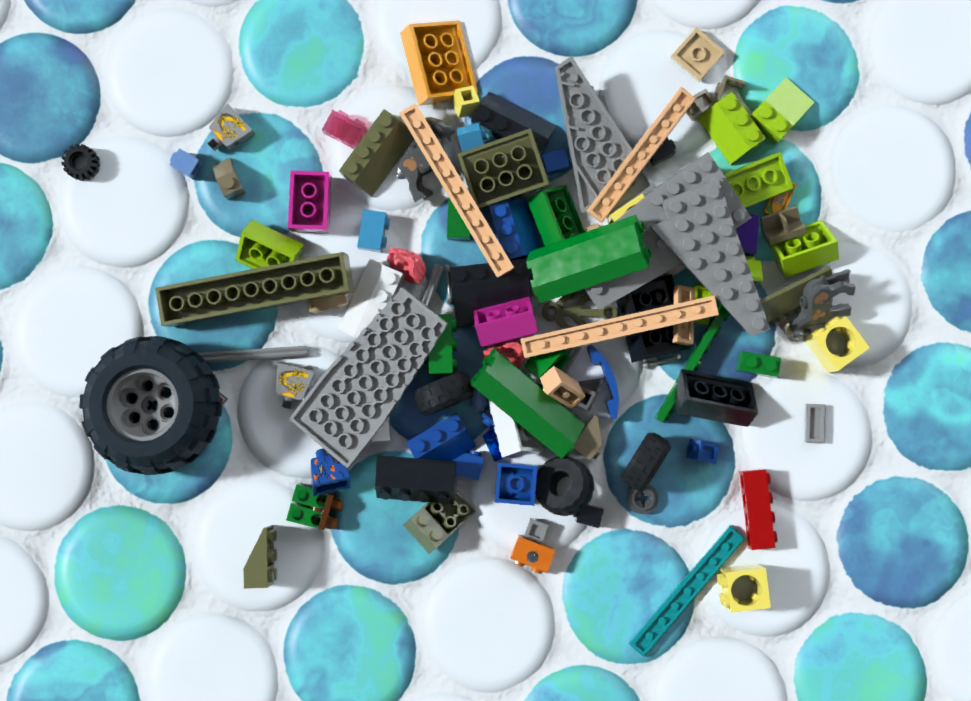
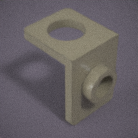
M725 75L722 82H718L714 94H717L715 101L718 102L721 99L725 84L743 89L746 82Z

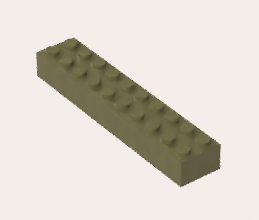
M339 252L156 287L155 291L161 326L173 327L354 293L349 256L347 253Z

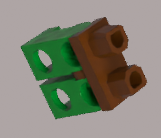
M300 483L296 484L292 497L293 502L290 504L286 521L322 530L326 528L336 529L339 519L329 515L331 509L341 512L344 501L336 498L331 493L313 496L311 487Z

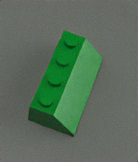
M566 185L542 189L526 198L545 246L585 232Z

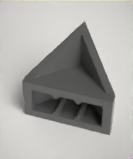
M604 378L578 381L585 398L575 406L589 412L598 396Z

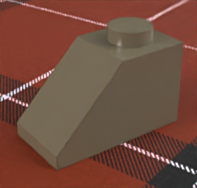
M230 158L212 165L218 185L226 199L230 200L246 193Z
M595 415L584 427L573 446L577 452L590 461L592 458L596 459L602 452L600 449L602 440L599 420Z

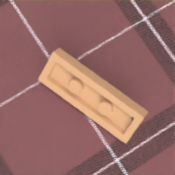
M682 285L674 286V304L694 300V288ZM694 321L673 325V343L692 345Z

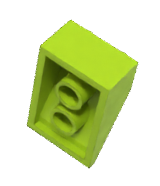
M786 77L750 117L760 131L776 145L814 104V101Z

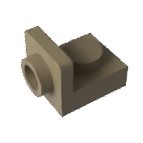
M706 88L693 95L696 100L686 112L692 121L696 120L716 103Z

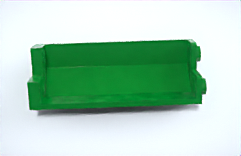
M633 215L530 251L526 263L528 270H532L534 280L530 282L539 302L543 303L649 268L652 255L650 249L645 247L642 241L645 232L644 223L639 221L637 215Z
M494 347L482 361L483 367L471 379V385L562 459L564 456H568L573 451V446L584 429L585 424L582 419L564 404L547 395L541 385Z

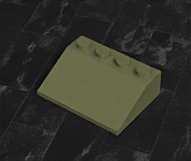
M531 128L457 154L470 195L479 210L487 208L491 204L510 200L551 186Z

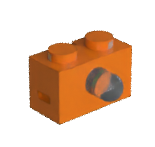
M518 535L510 558L513 559L514 564L524 567V564L532 567V571L542 574L543 571L548 572L556 550Z

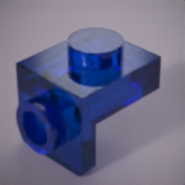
M491 429L482 437L494 462H497L503 458L499 450L495 429Z

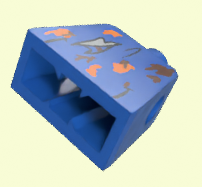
M325 449L317 450L315 452L316 458L311 459L313 496L350 488V475L345 466L331 454L328 455Z

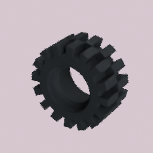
M75 144V147H69V151H64L66 155H62L61 159L64 162H61V165L64 166L63 170L69 176L80 181H84V179L90 180V176H96L94 172L98 173L99 171L97 166H100L98 162L100 159L95 151L83 144L81 146ZM78 156H85L87 158V166L83 169H76L74 166V161Z

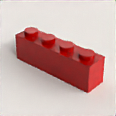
M766 469L739 471L748 549L775 548L778 538L776 531H773L775 514L771 511L770 505L773 503V496L768 488V484L771 483L770 474Z

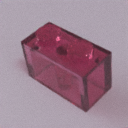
M332 110L322 128L323 133L355 149L368 131L367 127H365L366 124L359 119L354 121L348 118L349 115L341 110L338 112Z

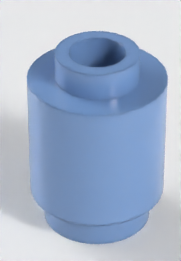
M473 387L474 391L473 397L470 398V407H474V410H486L485 406H489L488 398Z

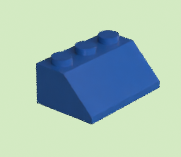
M526 198L510 199L489 205V212L497 239L509 260L526 258L530 251L540 248Z
M457 413L406 442L414 458L452 461L476 447L475 442Z

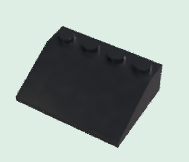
M527 258L510 260L514 269L498 279L488 263L450 267L457 327L475 325L473 312L475 310L529 296L531 300Z
M672 274L659 276L616 300L619 315L625 316L674 305L675 285ZM673 325L625 336L632 363L691 348L690 345L673 343Z

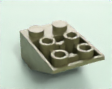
M456 490L454 504L428 502L403 526L430 554L476 511Z
M273 525L263 528L243 568L244 589L268 588L274 584V580H277V568L274 569V561L277 560V549H274L277 531L273 529Z

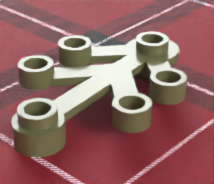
M577 291L574 292L575 295L573 297L568 296V294L564 295L556 303H546L542 308L544 319L555 321L562 329L573 326H569L561 316H569L578 326L587 324L581 317H603L604 320L617 316V309L612 305H607L600 310L580 309L591 300L587 296L586 291L570 308L561 307L569 299H574ZM551 308L554 309L555 314L549 315L548 310ZM607 310L612 311L611 317L606 316L605 312Z

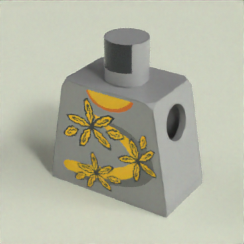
M227 104L209 126V129L215 136L207 144L214 151L223 144L231 151L252 138L255 133L233 108Z
M282 361L278 362L276 394L284 396L282 407L293 409L295 399L303 400L316 370Z

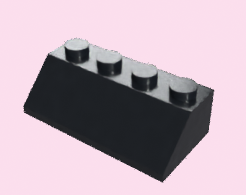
M488 92L481 101L471 119V124L479 122L481 129L485 128L486 133L496 139L531 128L540 155H542L556 129L555 125L491 92Z
M685 369L680 370L674 397L677 414L748 427L757 416L758 409L752 383Z
M377 455L376 497L384 500L395 499L420 501L423 503L454 504L457 490L456 461Z

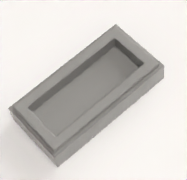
M805 404L804 442L825 443L826 404Z

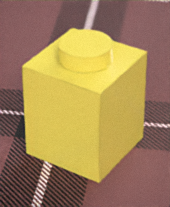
M474 86L455 89L452 103L458 118L471 116L476 112L480 100Z

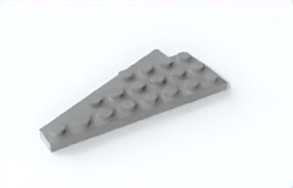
M570 56L554 68L580 211L584 213L632 151V148L573 57ZM643 168L608 214L607 219L612 213L643 193L644 195L656 187L645 168Z
M719 180L662 200L661 202L668 220L650 226L655 234L704 287L715 296L716 300L750 336L770 330Z

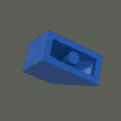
M470 450V453H464L452 460L456 461V475L479 481L485 457H481V452Z

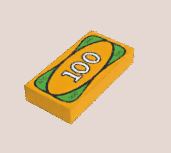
M792 182V189L770 197L763 213L769 215L787 209L797 184Z

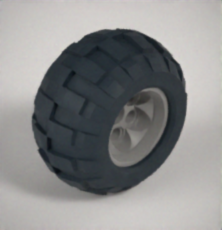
M160 336L136 337L126 340L119 346L112 347L104 353L95 368L92 367L85 379L87 384L84 394H80L79 408L83 409L84 421L81 422L86 436L92 440L94 449L104 459L109 460L119 469L144 475L176 471L196 460L207 445L212 442L217 432L216 428L219 417L222 414L219 382L209 367L208 362L198 352L182 342ZM148 381L153 383V388L150 391L146 389ZM166 388L171 389L172 394L169 398L164 396ZM133 393L137 395V401L134 404L130 400ZM151 402L158 403L156 404L157 409H151L153 406ZM170 407L174 409V415L171 418L166 413ZM135 413H139L140 415V421L138 423H135L133 421V415ZM153 420H157L159 424L156 430H153L151 427Z

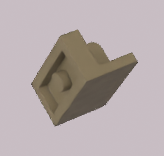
M796 206L760 218L763 237L770 246L807 234L806 226L800 221L799 211Z

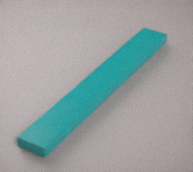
M729 525L628 644L645 657L745 538Z

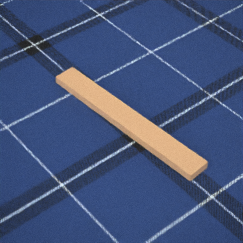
M682 86L679 87L588 207L587 213L600 223L605 220L696 100L692 94Z

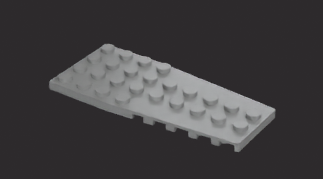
M709 152L661 183L616 220L637 215L639 221L644 223L645 232L642 241L645 247L650 249L652 258L650 259L649 268L585 288L584 290L597 309L600 310L682 263L650 227L668 220L661 202L662 200L719 180L735 229L751 219V216Z
M405 288L399 289L400 291L386 303L382 311L376 314L373 321L349 344L345 352L331 364L289 418L291 422L347 469L352 466L386 422L448 326L445 320Z

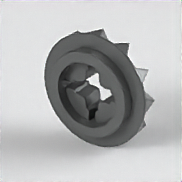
M648 485L646 490L642 491L644 496L651 497L645 500L644 507L641 501L634 500L640 497L641 491L631 488L628 492L627 502L634 512L648 514L656 508L658 493L653 486Z

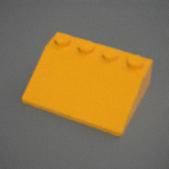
M459 20L409 24L400 32L418 106L453 100L455 89L474 86L476 93H478Z

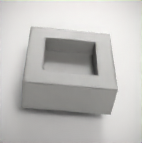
M530 518L524 537L542 544L549 525Z

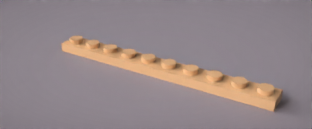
M415 103L399 112L497 279L512 271L514 266L417 104Z
M709 296L526 337L520 340L524 358L713 317L719 315L715 296Z

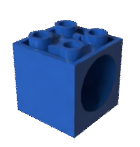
M498 462L494 502L534 506L538 466Z

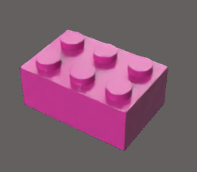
M290 170L288 229L291 232L329 233L332 176L330 172Z
M530 296L473 311L475 328L481 347H492L499 342H511L516 338L522 336L530 337L538 333Z

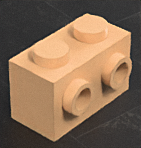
M555 366L540 377L544 392L570 409L585 398L578 381Z

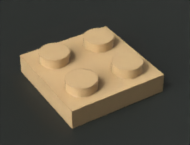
M696 27L670 58L700 82L724 55L725 51Z

